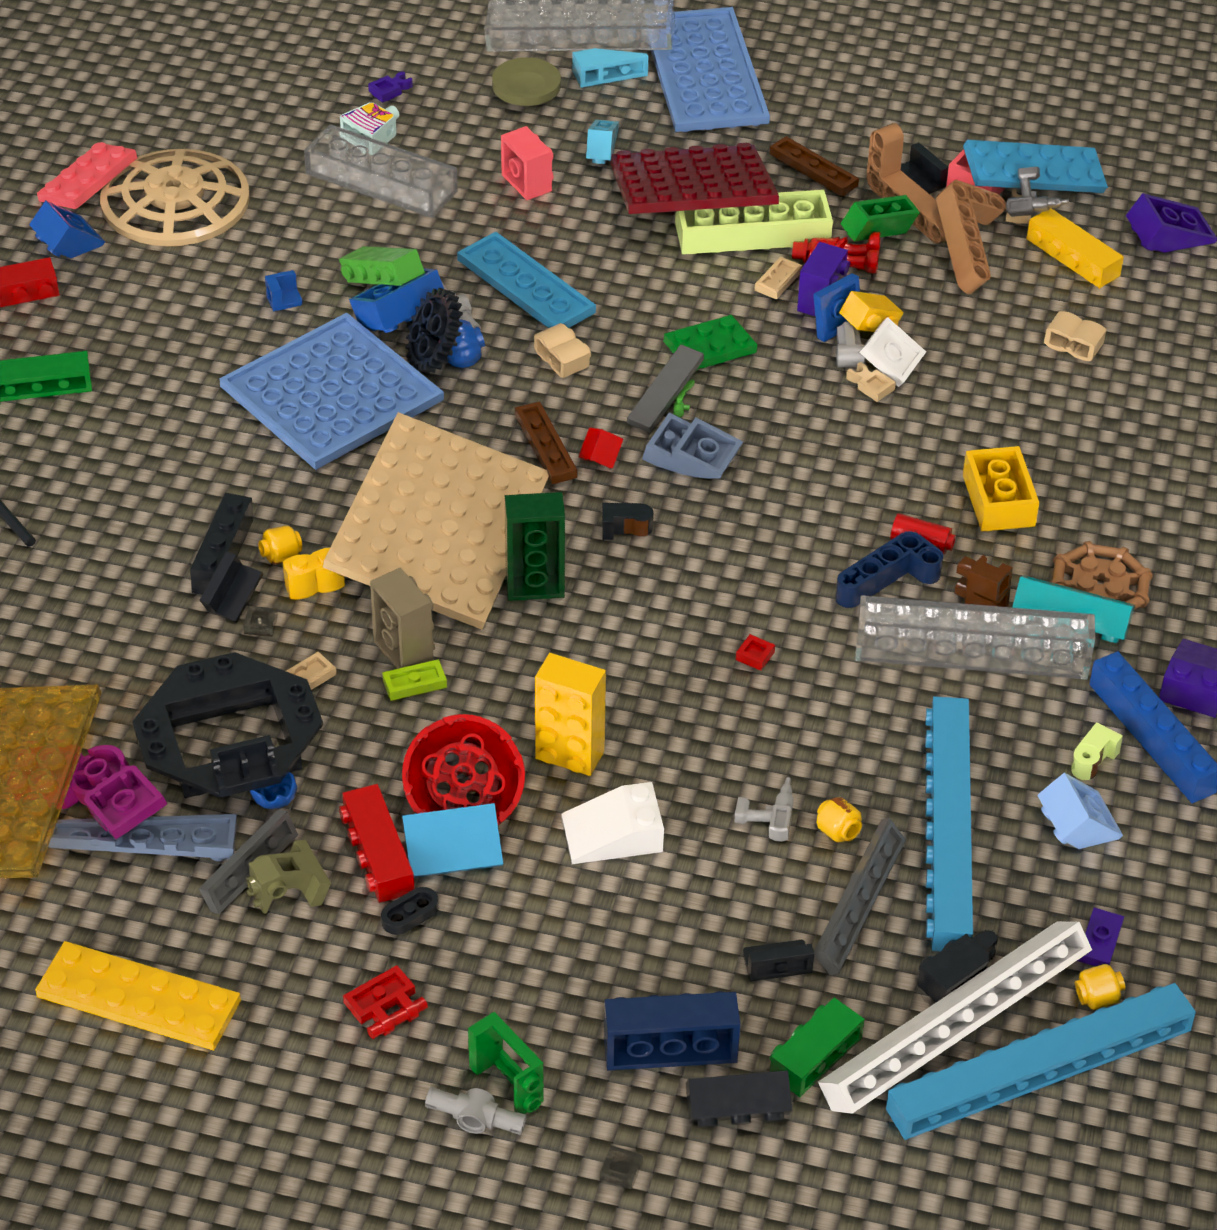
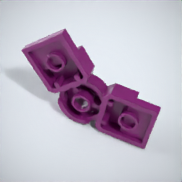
M112 745L92 747L87 750L89 754L85 757L77 747L22 750L4 794L8 803L36 802L40 810L67 809L79 801L87 806L92 817L115 840L167 805L164 796L135 765L130 766L123 752Z

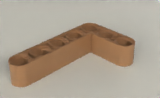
M892 123L873 131L870 136L867 182L869 187L881 198L907 195L920 211L913 225L936 244L946 241L936 200L901 171L904 141L902 129L898 124Z
M954 180L937 195L936 202L957 284L962 291L972 294L991 277L977 223L983 225L992 223L1006 210V202L995 192Z

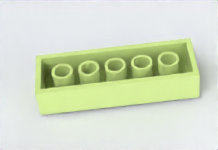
M825 191L779 192V204L676 211L675 225L682 254L784 247L793 248V242H804L805 239H809L810 243L812 238H831L833 219Z

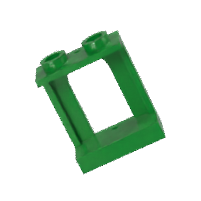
M495 1011L468 1028L469 1068L476 1075H479L495 1065L514 1085V1112L526 1114L538 1109L541 1103L544 1102L543 1062ZM503 1040L529 1066L523 1071L503 1050Z

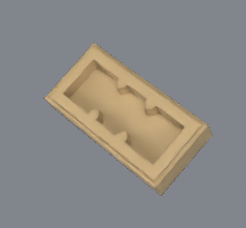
M780 257L755 283V291L777 300L800 275L802 265Z
M319 652L286 670L289 673L307 679L311 690L337 675L336 667Z

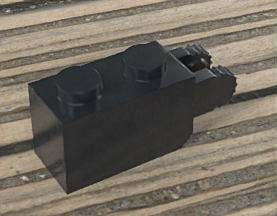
M985 930L973 938L965 934L956 941L951 940L941 952L933 957L928 956L922 961L919 966L917 986L935 1002H938L987 969L988 962L995 957L996 953L995 945L998 942L996 932Z

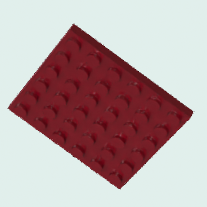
M738 143L737 146L728 147L724 144H716L713 148L691 146L689 149L681 150L676 147H668L665 151L643 149L635 153L621 150L611 156L610 164L628 214L779 204V194L755 146L750 143Z

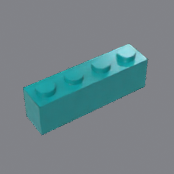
M1025 575L1019 579L1012 610L1017 611L1020 618L1034 621L1035 616L1046 619L1045 624L1058 628H1062L1063 624L1074 627L1073 631L1076 633L1090 635L1091 631L1102 634L1101 639L1118 643L1119 639L1124 640L1127 638L1135 604Z

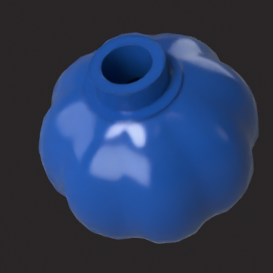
M459 319L460 322H463L458 328L461 335L456 337L457 346L452 347L453 355H448L447 359L448 363L452 366L464 368L472 366L479 361L482 356L481 348L485 347V342L479 327L473 328L470 322Z

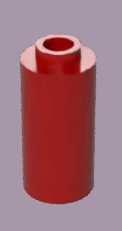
M900 513L895 517L890 535L892 540L901 533L908 531L916 532L940 549L943 555L946 554L947 550L952 551L956 540V535L952 534V528Z

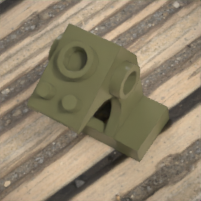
M306 840L294 841L290 853L258 856L249 863L250 876L246 877L249 888L246 890L249 897L254 896L256 900H253V905L255 908L260 906L263 914H267L273 899L281 898L286 894L287 889L292 888L300 889L311 907L322 906L331 884Z

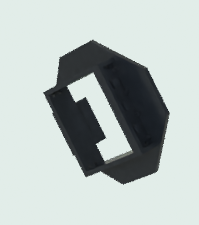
M233 652L178 665L134 718L132 724L146 769L179 781L184 798L200 796L205 793L222 798L281 783L288 772L292 773L302 770L301 755L322 728L323 720L307 679ZM273 704L287 744L274 747L270 735L210 749L211 763L185 768L172 727Z

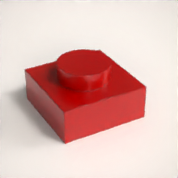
M749 634L737 650L736 660L762 671L775 653V644Z

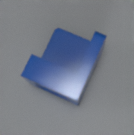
M294 270L265 276L266 296L273 312L302 305V298L297 290L296 273Z

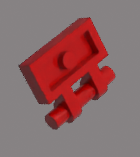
M398 965L343 995L344 1004L361 1025L370 1019L376 1022L367 1028V1032L372 1039L381 1034L384 1036L395 1031V1026L406 1020L410 1022L416 1019L421 1011L428 1008V1004L423 997L413 1002L409 997L416 994L415 985ZM398 1005L400 1009L389 1016L385 1013L386 1010Z

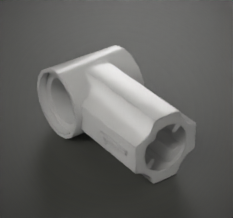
M844 322L841 326L837 327V368H857L859 362L864 364L865 357L859 353L864 347V344H861L860 330H857L850 322Z

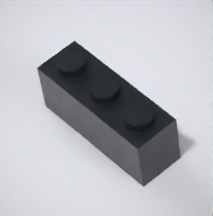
M788 1070L688 1079L685 1083L689 1123H698V1128L718 1126V1121L731 1120V1125H745L751 1123V1118L764 1117V1122L784 1121V1115H789L792 1112Z

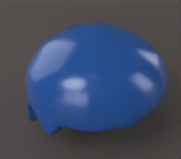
M288 772L281 783L250 790L253 800L260 807L279 809L292 802L298 788L294 775Z

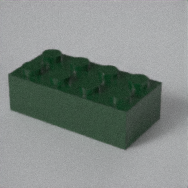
M562 492L504 495L508 601L565 598V510Z

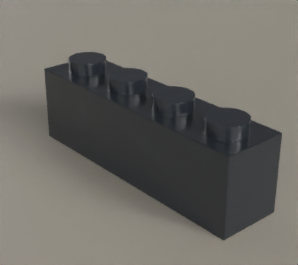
M225 492L190 568L192 593L203 595L226 551L238 556L253 523L251 497Z

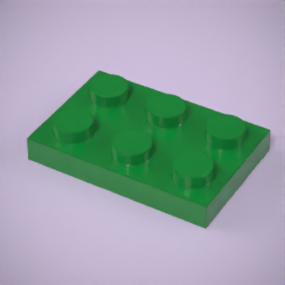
M733 315L664 333L663 340L673 354L680 344L703 353L704 360L697 370L757 353L758 346Z

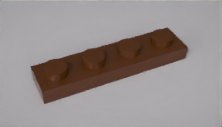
M787 136L770 146V155L842 197L859 185L858 177Z
M540 401L515 407V417L543 469L547 470L551 484L577 478V468Z

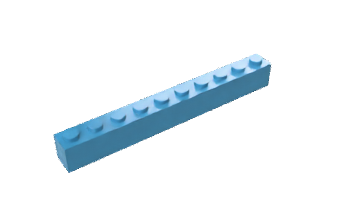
M933 696L932 708H926L925 726H930V730H926L925 748H931V753H926L925 771H931V775L926 776L925 793L931 794V798L926 799L925 816L931 817V822L926 823L925 835L926 840H931V846L927 845L926 864H931V870L927 869L926 888H931V894L926 896V913H931V919H927L926 938H932V951H942L951 940L956 941L965 934L971 938L973 937L969 699Z
M1176 983L1165 987L1158 986L1144 995L1136 998L1129 997L1122 1003L1109 1008L1102 1007L1093 1014L1080 1019L1073 1018L1064 1025L1053 1029H1044L1037 1035L1024 1040H1014L1008 1046L997 1050L985 1051L980 1056L971 1060L958 1061L947 1069L939 1072H929L922 1078L909 1083L897 1084L888 1091L886 1110L904 1140H907L1191 1031L1196 1011Z

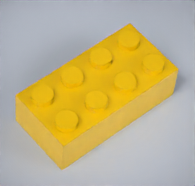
M553 653L548 654L535 676V759L569 769L576 773L592 775L605 748L606 670Z

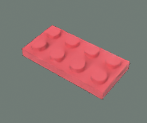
M103 142L94 144L89 151L78 157L72 165L62 170L61 174L46 183L45 187L37 192L39 202L44 203L46 200L62 207L79 208L138 158L136 151Z

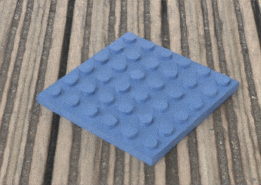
M348 313L219 378L222 389L315 470L388 431L398 412L414 417L444 400V392Z

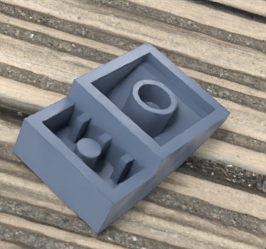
M668 413L646 445L642 460L682 475L699 478H721L742 446L743 441L696 417L692 423H689Z

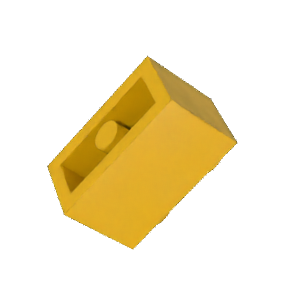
M851 291L839 313L857 330L875 332L887 317L898 326L904 312L884 295Z

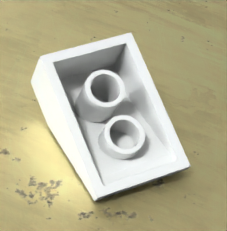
M652 782L620 786L561 814L572 864L663 852L664 827Z

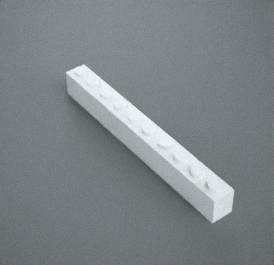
M1055 922L818 1081L831 1111L854 1113L1089 953L1092 948L1080 922Z

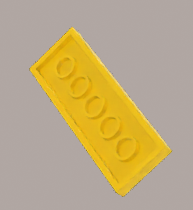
M64 941L35 989L38 998L213 1051L241 1002V996L238 992Z

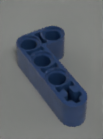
M908 531L901 533L838 575L836 602L845 608L856 607L907 573L922 583L934 584L941 577L943 553L916 532Z

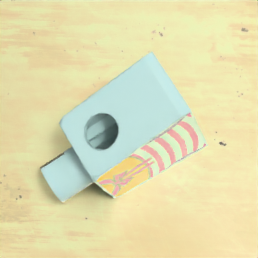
M369 102L340 116L341 136L374 155L395 137L396 119L399 118V111L393 105L384 109L375 103Z

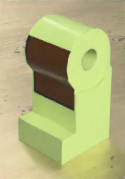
M1096 722L1074 751V761L1071 766L1072 774L1081 780L1093 779L1097 774L1098 766L1106 756L1114 760L1120 753L1123 735Z

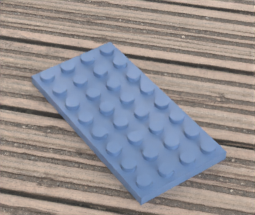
M733 7L642 15L643 27L675 132L769 124L770 115Z

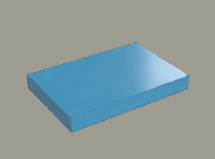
M495 803L402 816L407 857L414 873V878L503 866Z

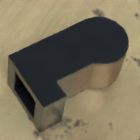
M602 502V540H614V534H633L640 537L649 535L653 531V509L649 505L642 503Z

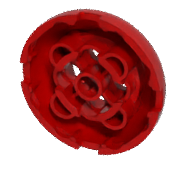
M457 714L443 717L441 720L426 726L416 735L407 749L404 758L402 783L406 799L415 814L495 803L497 824L499 826L511 815L521 798L525 783V767L522 755L513 742L512 737L502 727L480 716ZM448 754H455L459 762L454 766H450L446 763L445 759ZM477 763H485L488 771L485 774H478L475 771ZM460 774H464L467 776L468 780H466L464 783L458 782L457 776ZM442 782L450 786L449 793L444 795L437 791L438 784ZM470 791L477 792L480 797L479 801L470 803L466 798L467 793Z

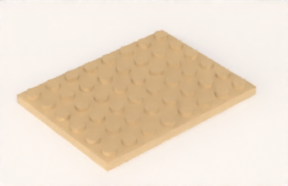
M398 412L324 559L322 567L369 586L371 580L401 567L408 577L412 576L422 593L429 595L433 602V611L483 630L506 577L504 495L542 493L549 474L543 468Z

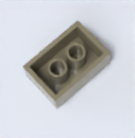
M401 567L371 580L374 643L397 669L433 661V650H435L432 635L434 623L431 612L433 610V602L429 595L423 594L412 576L408 577Z

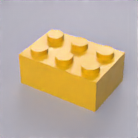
M1020 447L966 451L963 478L981 531L1035 527L1039 500Z

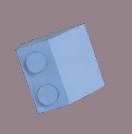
M1066 773L1059 776L1037 795L1043 805L1041 807L1043 814L1052 821L1055 827L1053 832L1063 844L1068 843L1078 849L1119 840L1123 836L1100 793Z

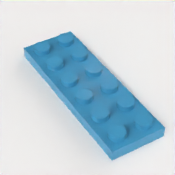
M966 140L963 145L975 186L1021 188L1018 169L1039 167L1040 177L1036 180H1030L1031 189L1104 193L1108 188L1095 148Z
M497 232L457 252V260L547 328L560 323L570 328L596 313V304Z

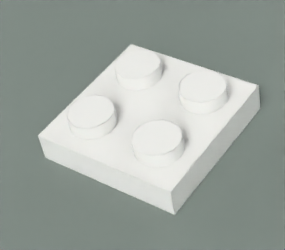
M887 317L859 353L884 375L895 381L896 386L899 387L905 382L926 351Z

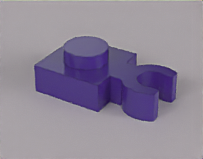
M403 71L397 73L394 78H390L387 75L369 83L368 89L373 96L383 103L401 95L402 90L412 88L413 80L411 77L406 79L405 72Z

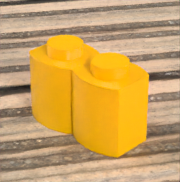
M330 548L317 550L311 555H295L283 561L285 587L290 599H305L315 595L317 592H333L345 586L343 575L322 567Z

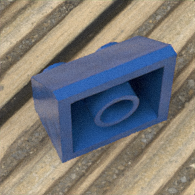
M46 200L29 224L36 232V238L48 245L47 250L58 257L64 255L74 258L101 247L105 243L102 237L82 216Z

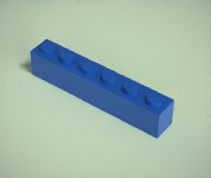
M1117 651L1095 660L1089 685L1191 803L1216 794L1217 763L1126 659Z

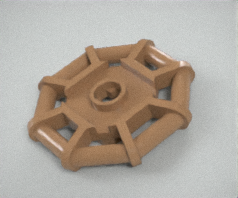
M1085 541L1082 546L1065 554H1057L1053 559L1054 570L1052 580L1050 581L1052 583L1116 600L1121 599V601L1135 604L1134 610L1139 607L1144 608L1150 602L1148 592L1150 580L1153 578L1152 571L1140 564L1129 553V549L1124 546L1115 548ZM1095 556L1113 558L1114 560L1100 559ZM1082 557H1085L1081 560V563L1077 565L1072 563ZM1126 566L1134 573H1128L1126 571ZM1064 573L1072 575V580L1065 581ZM1098 581H1103V585L1098 584ZM1138 584L1137 592L1129 590V585Z

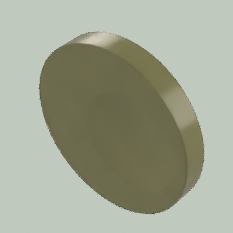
M516 58L502 63L494 70L492 88L494 93L505 102L519 106H534L546 103L557 96L561 89V75L559 70L547 61L537 58Z

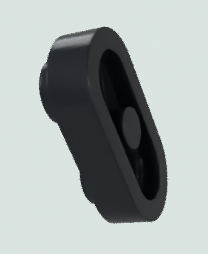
M419 887L386 905L381 912L383 929L390 934L400 935L430 919L439 909L437 893L431 888Z

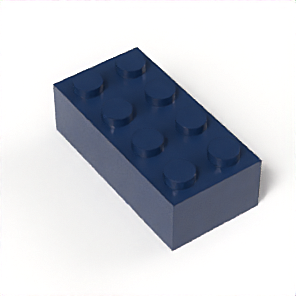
M717 991L705 994L684 993L670 996L617 997L605 999L604 1046L607 1071L738 1063L740 1016L736 992Z

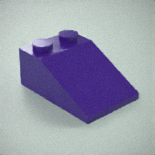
M1142 193L1126 214L1132 230L1137 233L1141 240V245L1149 251L1170 252L1213 244L1217 241L1216 235L1198 207Z
M1183 638L1169 662L1159 698L1165 703L1216 718L1217 648Z

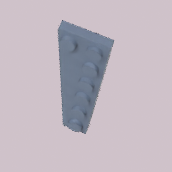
M237 815L148 817L116 840L95 819L51 820L47 836L48 848L206 857L214 861H223L229 859L235 852Z

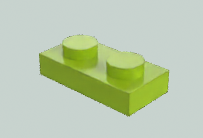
M439 659L382 672L383 682L390 701L447 688V679Z

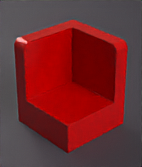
M589 428L578 457L583 460L596 462L607 468H613L624 439L603 429Z

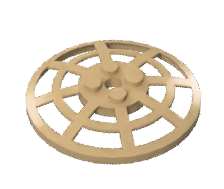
M167 149L141 155L107 183L100 193L103 217L116 232L139 243L155 246H184L212 239L233 227L242 218L250 200L247 179L236 165L216 154L193 149ZM172 161L171 166L160 169L152 166L161 162ZM183 161H188L202 166L192 169L182 166ZM135 168L127 175L123 184L111 187L113 182L122 174ZM227 168L237 175L241 182V188L226 185L225 177L219 169ZM141 171L149 174L145 181L132 182L134 177ZM212 171L217 177L218 183L203 181L201 175ZM144 189L145 197L136 203L130 196L129 191ZM204 189L217 191L209 202L205 203L201 199L204 195ZM122 192L123 200L129 209L118 218L111 210L107 196ZM225 193L240 196L235 207L222 219L214 212L213 209L222 201ZM151 204L154 207L165 210V213L153 212L145 209V207ZM193 205L196 207V209L175 213V210L185 209ZM137 214L147 219L164 221L163 233L141 230L127 223ZM204 214L212 223L197 230L173 233L175 221L189 220Z

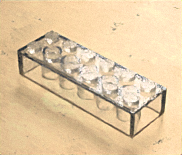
M331 124L304 150L306 174L433 218L458 192L456 167Z

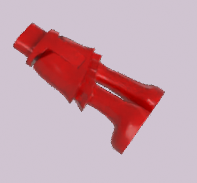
M880 232L871 233L868 242L865 244L848 243V237L842 239L840 237L812 238L810 243L809 239H805L804 242H793L792 259H803V263H806L817 244L822 242L847 249V261H850V267L864 270L870 274H877Z

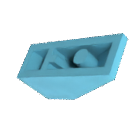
M597 48L572 52V72L580 87L648 76V55L646 53Z
M595 120L588 129L586 159H592V163L606 164L607 160H611V156L614 153L619 121Z

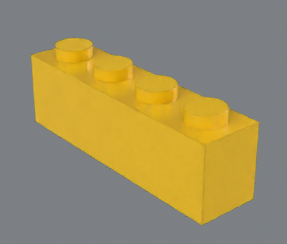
M1052 208L1029 219L1026 239L1098 288L1121 276L1123 255Z

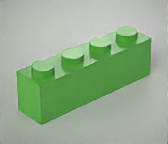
M363 246L339 259L342 266V275L347 279V282L401 286L425 273L417 249Z

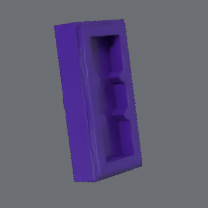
M1094 907L1085 933L1092 950L1077 961L1092 966L1110 965L1124 916Z

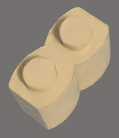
M1059 311L1046 329L1044 343L1056 351L1068 352L1081 360L1092 361L1104 344L1107 329L1096 322L1082 320L1070 312Z
M560 323L534 334L535 351L542 360L549 363L551 368L561 378L589 367L591 351L586 343L576 338L571 328Z

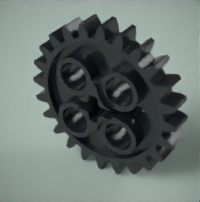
M433 288L432 293H426V299L421 298V306L415 307L416 315H412L413 323L408 326L410 334L406 336V339L409 340L406 349L410 350L407 354V358H410L409 364L413 365L418 371L428 374L430 372L435 373L436 369H442V363H448L447 356L453 355L452 347L457 346L455 339L461 335L458 328L463 324V322L459 321V318L463 315V312L459 311L462 303L458 302L459 297L455 296L454 292L438 288V290Z

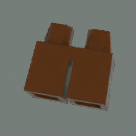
M982 555L977 561L965 556L957 565L956 573L962 575V577L955 586V594L965 598L966 609L995 622L1009 606L1013 567L1004 563L999 568L987 563L985 555Z

